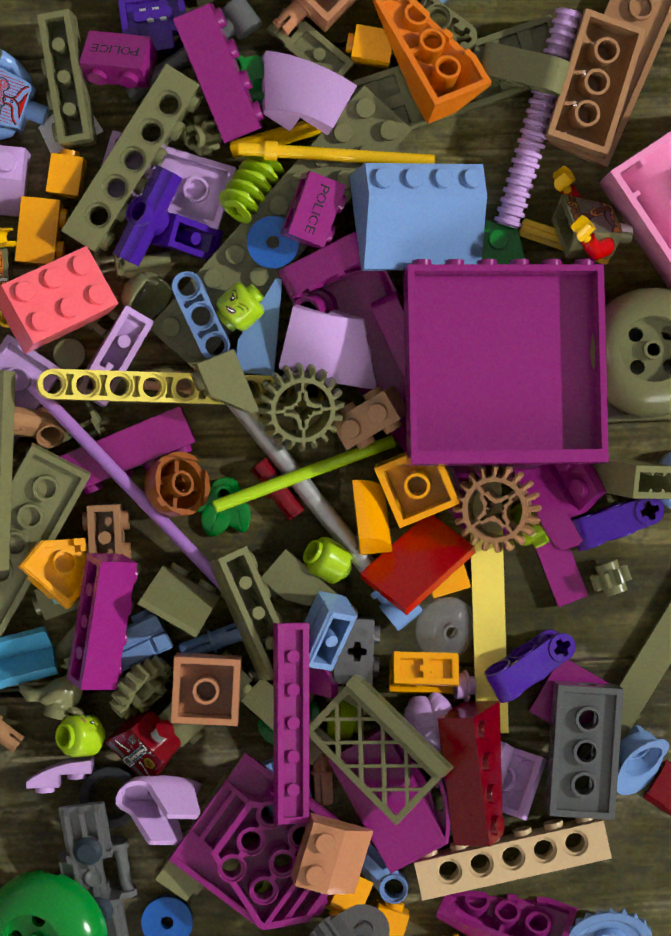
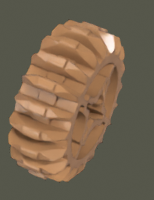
M493 465L492 475L488 468L483 466L480 468L481 478L475 472H471L468 475L472 485L466 481L460 483L459 486L466 494L456 493L457 499L463 502V505L454 506L453 512H462L463 517L456 519L455 523L460 525L465 522L467 528L462 530L461 535L464 537L472 532L474 536L470 544L474 546L480 539L483 540V551H487L490 548L491 542L493 543L495 553L502 551L503 542L506 549L512 551L515 548L513 539L519 545H523L526 543L522 532L528 536H532L535 533L528 523H540V518L531 515L532 512L542 510L541 505H532L531 500H535L540 496L539 492L529 495L527 489L534 485L533 481L530 480L522 485L520 483L524 477L522 471L512 478V466H507L503 474H501L500 465ZM485 483H503L511 487L513 491L505 496H500L493 489L489 490ZM478 491L481 495L479 498L483 503V510L475 519L473 499ZM520 498L522 517L518 526H516L513 522L515 519L511 514V507ZM509 499L503 505L504 509L501 510L504 512L503 516L500 513H496L486 518V515L491 512L490 508L494 507L491 505V502L497 504ZM489 521H494L502 528L505 527L509 533L494 534L486 531L481 526Z

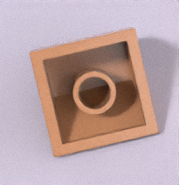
M310 813L309 823L306 824L291 873L294 886L326 895L354 894L373 829Z

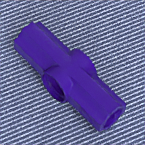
M156 166L142 196L135 197L127 207L126 219L128 224L113 254L139 267L153 237L163 233L169 224L170 215L167 209L182 181V177L161 166Z

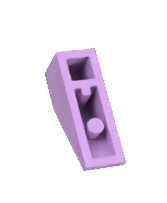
M125 305L86 370L126 371L154 321ZM82 376L76 385L77 390L84 395L90 394L93 390L92 380L87 376ZM114 377L111 380L110 390L112 393H114L122 378ZM109 401L93 402L103 407L106 406Z

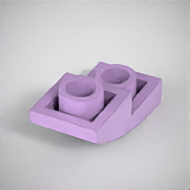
M94 756L78 757L50 765L31 776L26 782V789L35 788V793L55 792V788H59L63 783V775L67 774V779L71 780L85 779L87 774H91L95 769Z

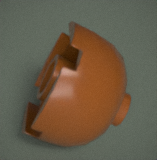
M172 452L154 461L147 470L143 484L144 493L150 505L160 514L167 517H186L196 513L208 501L210 492L209 475L206 470H201V467L196 463L199 460L195 456L186 452Z

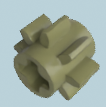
M207 114L194 116V120L185 122L187 126L183 131V140L189 151L198 150V155L204 156L212 154L213 150L220 149L219 143L222 141V136L214 119L208 120Z
M617 559L595 565L594 568L597 574L590 576L594 591L602 590L604 597L626 591L627 586L625 582L632 580L628 565L623 564L619 566Z

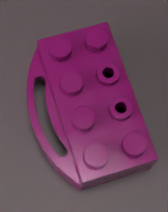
M379 725L364 733V740H381V726ZM386 732V740H394V739ZM344 744L341 746V759L346 764H359L358 744ZM364 744V764H381V744ZM387 744V764H405L404 751L399 744ZM328 757V762L365 828L373 829L371 839L390 873L448 844L451 819L447 788L443 778L438 782L444 805L442 810L435 809L430 790L398 825H395ZM410 758V764H415L414 761ZM351 768L359 776V768ZM364 768V782L369 787H382V768ZM387 768V787H405V768ZM410 768V787H424L427 781L419 768ZM382 791L375 792L382 799ZM387 791L388 806L396 814L405 806V791ZM410 791V800L419 791Z

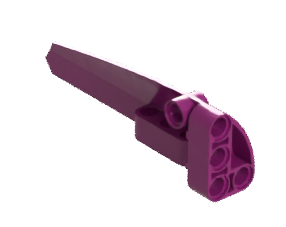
M356 232L279 270L277 273L280 279H282V283L293 306L297 304L306 307L308 302H312L316 310L329 313L332 310H337L364 318L367 329V342L371 348V361L378 386L384 391L394 385L406 405L404 295L400 290H396L387 270L361 271ZM356 387L362 396L373 390ZM405 416L400 419L403 425L390 433L406 452ZM485 465L448 466L459 493L466 494L459 486L460 483L463 481L469 483L468 475L471 472H475L480 477V468ZM453 507L448 508L455 519L463 517L462 512L456 513L453 512ZM465 522L460 524L463 530L467 528ZM504 527L503 534L509 533L507 529Z

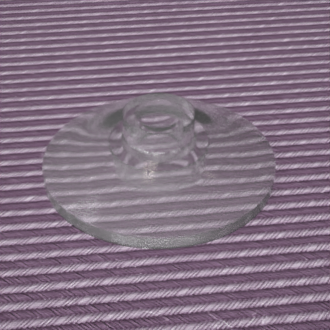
M443 597L429 603L420 613L416 622L415 633L420 648L424 652L458 653V656L466 652L474 641L473 610L464 601L454 597ZM451 627H454V632L452 633V635L447 637V630Z

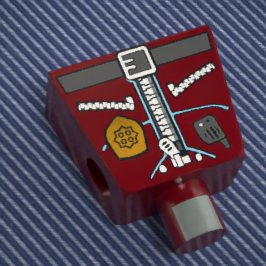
M150 710L126 720L105 741L137 776H158L181 746L180 739L174 734L172 723L168 720H161Z

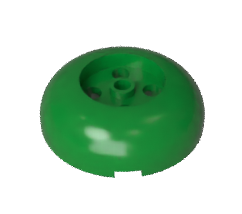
M33 870L15 876L0 888V936L108 935L104 916L95 899L82 885L66 875H54L44 873L43 870ZM35 916L43 919V921L37 923Z

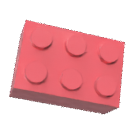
M87 246L0 286V311L24 354L108 315L118 305V301Z

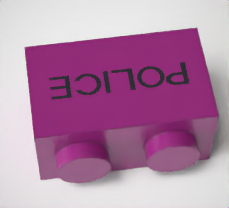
M89 30L79 64L87 82L97 85H122L126 88H149L158 54L151 36Z
M312 171L302 173L280 235L314 249L324 248L325 244H329L334 236L336 227L332 224L336 213L339 214L345 205L346 195L343 193L346 185Z

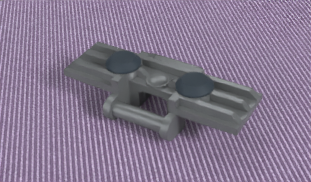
M104 801L59 807L58 810L66 850L58 854L61 874L78 882L95 899L106 922L107 936H129L123 899L136 896L138 890L137 885L133 884L127 853V848L129 847L128 838H111ZM113 852L115 853L120 885H112L111 879L105 878L103 859L112 857Z

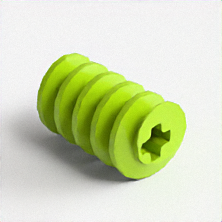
M246 156V160L240 164L239 170L233 174L232 180H229L226 184V189H223L219 194V202L226 213L238 222L249 224L252 221L250 213L256 214L258 212L257 204L265 202L264 195L271 191V185H276L279 181L277 175L284 174V169L279 161L264 160V157Z

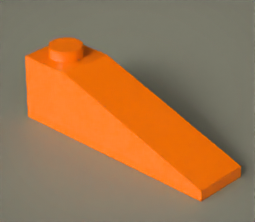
M373 0L411 96L427 124L456 113L491 86L492 82L477 56L469 48L465 50L453 39L454 34L447 28L443 30L430 18V12L417 0Z

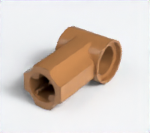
M15 406V436L36 439L37 443L45 448H54L62 444L65 439L64 427L44 406L37 410Z

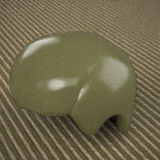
M138 273L132 276L124 285L121 293L123 308L127 305L147 318L152 319L167 307L172 297V288L156 273Z

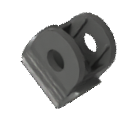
M358 904L349 907L338 915H330L319 923L309 936H389L390 928L387 918L379 909L371 905Z

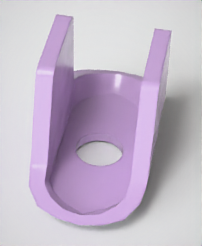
M167 775L137 776L127 781L120 788L116 796V805L120 810L132 817L148 844L179 845L183 837L178 819L198 818L200 809L196 796L202 784L185 777Z

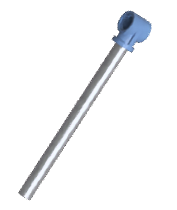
M228 406L282 475L301 468L283 444L276 445L273 442L274 435L267 437L263 431L266 426L259 425L257 420L260 418V415L257 412L245 413ZM311 479L291 485L331 537L350 550L351 562L360 573L374 561L370 554L360 555L358 538ZM376 590L370 594L373 599L377 598L381 603L379 605L380 609L398 631L424 612L418 605L406 615Z

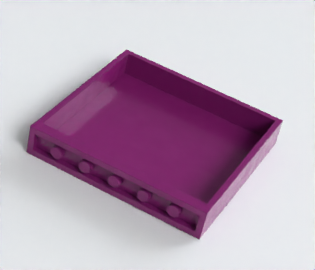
M430 259L412 260V264H408L403 269L407 466L603 464L609 462L604 264H594L592 259L574 260V264H562L560 259L542 260V264H529L528 259H513L509 261V264H497L495 259L477 260V264H464L463 259H448L444 261V264H432ZM592 333L594 335L595 343L594 371L590 356V344Z

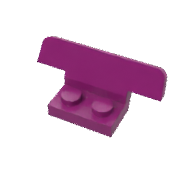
M592 464L540 465L526 469H513L512 474L514 477L520 471L524 473V477L520 481L522 485L530 480L533 481L534 485L527 489L529 495L539 492L540 496L535 500H531L532 505L539 504L542 506V510L534 512V514L540 518V525L552 547L562 551L578 546L583 540L570 518L587 512L607 492Z

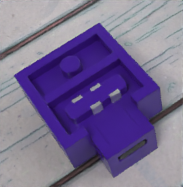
M118 0L123 34L151 36L158 56L176 52L174 36L179 35L173 18L186 13L185 0Z

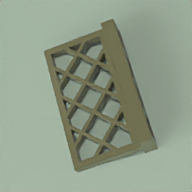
M353 675L346 683L344 689L309 725V738L395 825H398L453 768L362 675ZM348 695L358 703V717H341L340 703ZM363 709H364L371 717H363ZM335 710V717L327 718ZM323 721H335V741H324L315 732ZM341 721H358V741H341ZM363 721H376L381 726V740H364ZM386 732H387L394 740H386ZM358 744L359 764H346L341 759V745ZM364 744H381V764H364ZM387 744H399L404 749L405 764H387ZM329 745H336V752ZM410 756H411L418 764H410ZM351 768H359V776ZM364 768H382V787H369L364 782ZM387 768H405V787H387ZM410 768H423L432 778L424 787H410ZM382 791V799L375 792ZM387 791H405V806L398 814L388 806ZM410 791H419L410 800Z

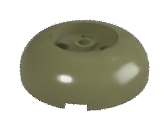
M650 287L639 288L623 293L605 306L607 401L625 413L640 417H661L671 414V373L666 372L663 368L664 361L671 359V340H665L661 334L664 327H671V290ZM633 328H637L642 332V339L638 342H633L628 336L629 331ZM592 333L590 344V356L594 371L595 343L594 335ZM653 344L655 348L659 349V353L656 356H651L648 353L647 348L649 345ZM633 361H640L644 365V371L641 374H634L630 370V365Z

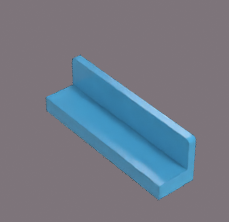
M45 627L0 637V689L58 674L55 647Z

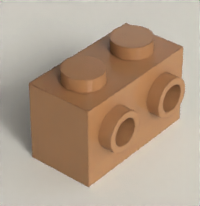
M394 385L384 391L378 386L363 395L366 401L356 407L354 402H351L344 406V408L337 410L343 416V420L333 421L332 424L337 428L336 433L346 450L355 445L361 450L375 442L376 440L373 435L382 429L387 435L403 425L400 419L406 416V405Z
M123 503L87 506V512L82 514L83 531H88L86 555L87 553L123 554L131 559L130 542L125 543L124 530L130 529L129 510H123Z

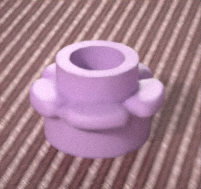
M463 670L462 673H459V686L453 687V695L455 699H464L465 702H468L470 695H475L476 681L474 676H469L467 670Z

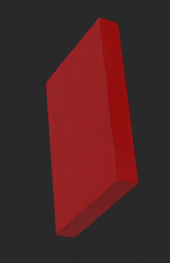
M434 515L419 520L392 544V552L382 553L360 575L364 582L404 614L408 615L476 553L475 546L471 545Z

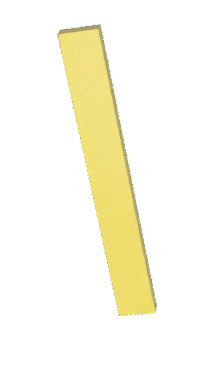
M485 483L489 490L493 489L497 495L502 496L501 483ZM478 491L473 499L475 519L483 510V503L479 498L481 495ZM491 502V505L494 507L490 508L491 512L486 515V518L496 513L502 515V503L494 504ZM489 521L481 526L490 533L503 534V528L497 522ZM472 532L470 533V540L474 536ZM480 539L474 545L476 553L471 557L476 681L475 700L499 701L484 672L492 664L501 661L507 656L503 548L500 553H495L492 542L490 548L487 551H483V540ZM508 702L500 703L501 733H509Z

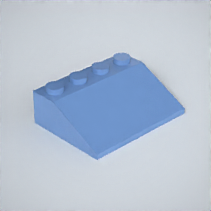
M364 163L349 175L361 271L403 270L408 264H412V260L430 259L432 264H444V261L448 259H463L464 264H477V260L482 259L487 204L483 164Z

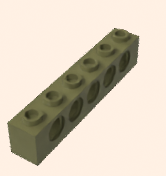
M166 64L63 226L62 232L82 245L87 246L98 255L102 249L104 251L109 249L116 237L112 232L119 222L124 224L127 220L126 210L128 205L135 198L136 194L139 196L143 194L150 180L147 178L154 167L157 165L161 166L167 157L168 152L165 148L171 139L176 141L183 132L186 125L183 123L184 118L189 111L194 113L200 105L203 96L200 95L202 89L198 83L170 65ZM167 99H174L178 102V108L172 114H165L161 111V106ZM152 126L160 128L161 134L156 141L148 142L144 140V133L147 128ZM133 154H140L143 156L141 167L136 170L127 168V159ZM117 181L124 182L126 186L124 194L117 198L111 197L109 193L110 186ZM98 209H106L108 212V219L102 225H94L92 222V215Z

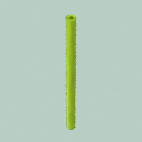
M392 435L376 440L361 450L358 447L213 500L214 510L216 513L394 448L396 447L395 440Z

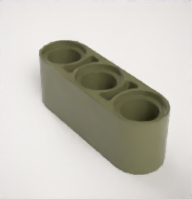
M486 42L480 60L491 81L555 96L561 95L571 64L567 60L556 56L493 42Z

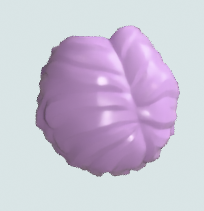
M438 692L431 693L429 697L413 696L405 708L403 717L439 753L442 752L437 718L453 709L451 704Z

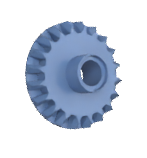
M610 908L609 911L604 912L597 909L596 914L586 912L584 918H577L575 925L570 926L569 936H652L651 927L647 926L646 920L639 919L636 913L627 914L625 909L615 912Z

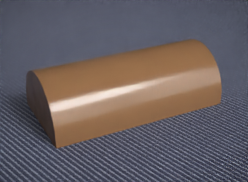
M588 8L584 9L568 62L571 63L561 95L556 98L545 133V138L548 141L582 154L592 156H607L609 154L647 29Z

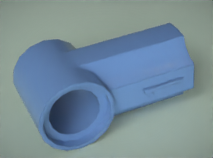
M370 841L361 874L367 880L374 883L373 886L380 892L381 897L387 903L397 904L402 902L407 896L409 887L406 874L401 870L390 873L376 846ZM391 879L399 880L403 885V889L398 893H390L385 887L386 882Z

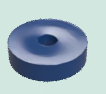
M278 216L261 218L249 230L247 236L248 252L252 259L263 267H283L293 260L298 251L299 242L280 235L285 222L284 218ZM270 236H276L279 239V246L275 249L269 248L266 244Z
M171 894L160 895L152 899L147 904L142 915L141 927L144 936H189L193 927V913L190 906L182 898ZM163 917H170L173 920V924L165 926L161 919Z

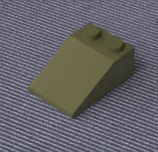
M175 562L171 566L165 563L138 604L196 638L221 595L216 593L217 587L207 580L201 578L198 583L188 577L190 571Z

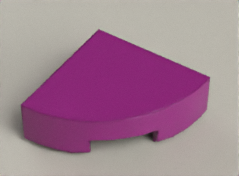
M309 667V693L328 698H335L338 695L337 682L333 680L329 670Z

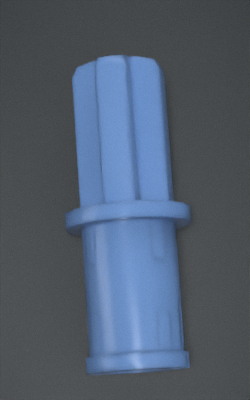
M234 622L213 631L207 629L206 634L180 643L179 650L181 653L207 654L214 651L216 654L218 649L242 641V638Z

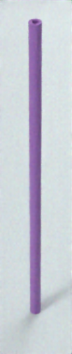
M35 381L27 390L220 590L208 563L209 560L167 516L160 514L150 505L145 493L56 400L45 399L39 395L36 390Z

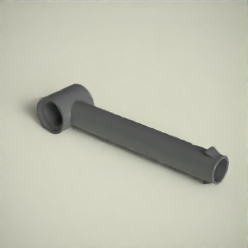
M232 0L222 8L227 22V26L223 27L227 39L234 34L239 40L244 39L262 25V21L247 0ZM184 46L155 66L149 88H123L134 104L145 98L166 64L179 72L192 65Z

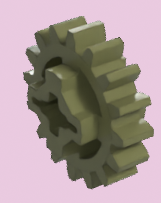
M154 656L152 660L147 658L143 665L137 663L132 666L131 670L118 681V690L112 693L113 699L109 702L112 706L111 708L121 718L124 717L126 720L131 715L136 717L139 711L142 713L148 711L166 692L165 685L171 681L169 677L173 674L171 667L161 657L158 658L157 656Z

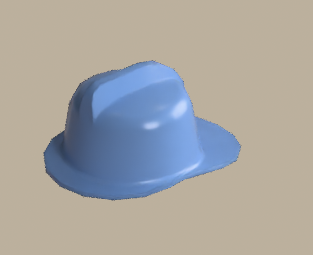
M640 725L633 726L627 736L620 742V769L618 772L617 792L621 795H630L646 787L656 775L663 757L669 749V743L664 739H657Z

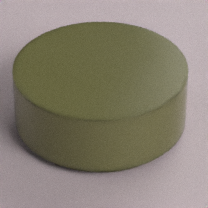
M65 338L56 344L53 357L56 364L62 369H79L86 361L87 352L80 341L73 338Z

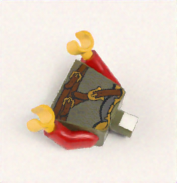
M562 166L554 172V186L556 190L561 192V198L551 220L566 258L592 259L594 261L609 259L613 256L619 242H631L633 237V226L631 224L619 223L613 208L609 204L582 198L576 187L570 185L575 181V176L567 166Z

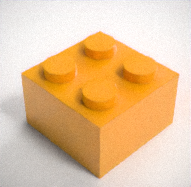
M406 451L377 463L374 468L399 528L460 504L456 494L459 492L448 466H407Z

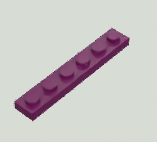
M273 623L274 823L277 825L309 823V623Z

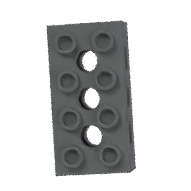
M553 680L545 810L549 816L615 820L624 689L619 685ZM586 710H592L593 717L591 721L586 724H580L579 717L581 713ZM583 743H590L591 748L588 754L578 756V747ZM588 776V783L584 787L575 788V781L578 777Z

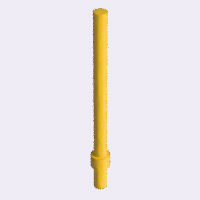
M265 140V144L239 142L238 155L264 157V160L277 161V158L350 163H435V155L278 145V141Z

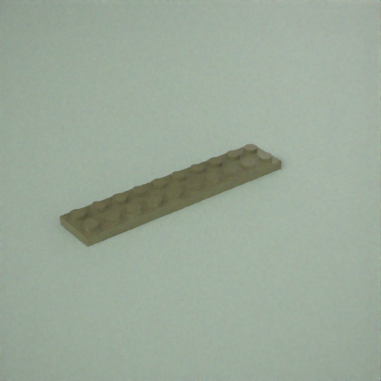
M364 85L345 106L331 132L328 135L322 132L310 147L393 152L412 129ZM298 159L265 196V202L258 204V212L256 214L250 213L252 221L249 224L241 223L196 273L201 278L216 312L218 311L216 304L218 298L235 283H241L246 287L252 284L264 296L274 280L280 278L277 272L292 264L308 247L299 243L298 251L293 260L280 268H266L259 265L252 259L247 248V236L255 222L267 216H278L286 219L301 174L312 171L346 185L343 193L346 195V204L352 198L349 175L364 163ZM270 236L266 244L269 248L275 249L279 246V239L276 236ZM192 278L180 292L184 295H192L197 287L195 280ZM175 297L156 318L150 330L193 368L192 365L207 358L201 353ZM199 306L193 310L192 318L195 323L205 325L210 321L211 315L207 308ZM222 323L228 336L232 331ZM217 336L210 337L206 341L207 350L213 353L223 340Z

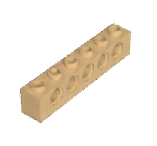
M575 818V820L563 822L562 819H553L544 822V827L531 829V826H522L513 829V834L502 836L490 847L458 846L452 842L449 844L450 848L435 850L414 861L422 901L611 859L612 856L604 820ZM570 834H580L581 841L577 846H566L565 841ZM538 841H549L550 848L546 853L537 854L534 852V846ZM509 847H515L519 850L517 858L512 861H506L502 858L503 852ZM478 854L488 857L486 865L481 868H475L471 865L472 858ZM444 862H454L457 865L456 870L450 875L442 874L439 869Z

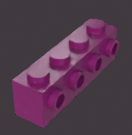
M209 3L173 18L224 143L263 127L261 120L265 119L263 109L258 100L253 102L249 89L253 88L247 71H240L236 58H239L240 54L233 38L228 40L223 27L227 26V22L221 8L215 9L213 3Z
M87 553L67 675V680L80 690H116L118 678L122 674L121 658L123 647L127 643L126 628L128 616L132 612L131 597L133 584L136 582L138 575L137 562L123 554Z

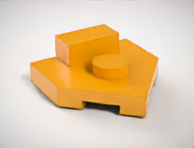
M86 538L38 541L17 567L49 599H55L65 609H69L81 593L87 551Z

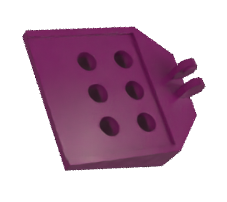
M244 752L242 758L174 852L171 853L169 861L262 930L309 922L314 914L318 916L325 909L328 903V895L296 887L291 877L302 840L294 838L293 833L299 827H306L307 823L277 825L274 823V816L269 818L261 815V811L265 806L274 805V771L247 752ZM309 796V814L314 813L339 820L337 815ZM249 831L256 832L259 835L257 841L252 844H246L241 839ZM279 854L290 856L289 862L283 866H278L273 861ZM230 858L237 859L240 862L239 866L234 870L224 869L222 867L223 863ZM266 880L271 883L270 888L265 892H258L254 889L259 881Z

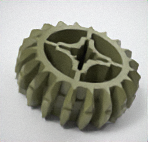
M297 362L294 366V372L291 371L288 365H284L282 369L284 372L283 376L280 377L274 371L271 373V376L275 382L273 384H270L268 381L262 383L268 392L257 394V398L265 402L264 404L257 405L259 409L257 413L264 414L257 421L260 426H266L263 432L267 437L274 435L273 442L276 445L284 442V447L287 450H291L296 443L298 450L304 451L306 442L313 449L317 448L316 439L320 437L322 441L328 442L329 439L325 434L326 431L337 432V428L332 422L343 420V416L335 412L344 408V403L336 400L342 395V391L339 388H334L337 381L333 377L327 378V372L324 369L316 372V367L313 364H309L304 371L303 365ZM305 383L318 386L322 391L324 400L318 401L316 398L308 397ZM292 386L291 394L286 399L278 400L280 395ZM302 400L306 407L305 409L302 408L303 411L298 414L294 407L295 405L298 406L297 403ZM282 413L283 416L292 417L295 430H289L280 426L277 422L276 414ZM321 414L319 419L312 426L308 427L310 419L314 415Z

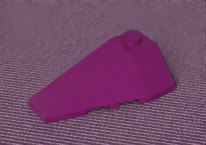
M468 890L444 896L436 918L467 936H569L570 926H573L578 908L548 897L537 896L536 900L519 899L518 895L507 894L506 897L488 896L486 892Z

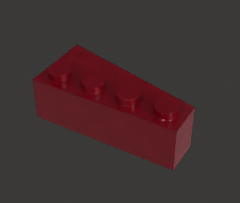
M464 701L437 718L442 756L453 766L451 771L445 776L454 845L490 847L503 836L504 819L502 817L500 702Z

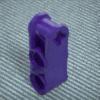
M634 498L606 506L597 512L587 513L571 519L583 540L577 546L578 552L597 547L606 541L628 536L637 530L660 522L664 515L662 502L659 499ZM645 502L648 505L654 506L655 509L650 512V518L640 513L645 508Z
M546 629L528 642L515 648L501 661L488 667L484 675L499 702L505 703L514 700L527 688L543 680L551 671L568 661L575 652L574 639L566 633H558L555 630Z

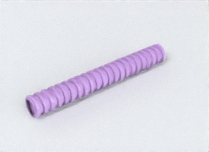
M559 7L555 8L554 13L557 16L552 18L551 23L554 26L549 29L551 36L546 39L548 47L543 49V53L568 60L582 14L573 9ZM531 90V93L534 94L533 98L528 100V103L531 104L530 108H526L525 111L528 116L523 118L522 121L525 123V126L520 128L519 131L522 133V136L517 138L519 146L514 149L516 157L511 159V162L514 164L513 167L508 169V172L511 174L505 180L508 184L502 190L505 192V195L500 197L502 205L497 207L499 215L494 217V221H497L496 223L516 229L522 228L523 225L520 223V220L525 218L523 210L528 208L526 200L531 198L529 189L534 187L531 184L532 179L537 177L534 172L535 169L540 167L537 162L538 159L543 157L540 152L541 149H545L543 144L544 140H547L545 133L557 98L555 95Z

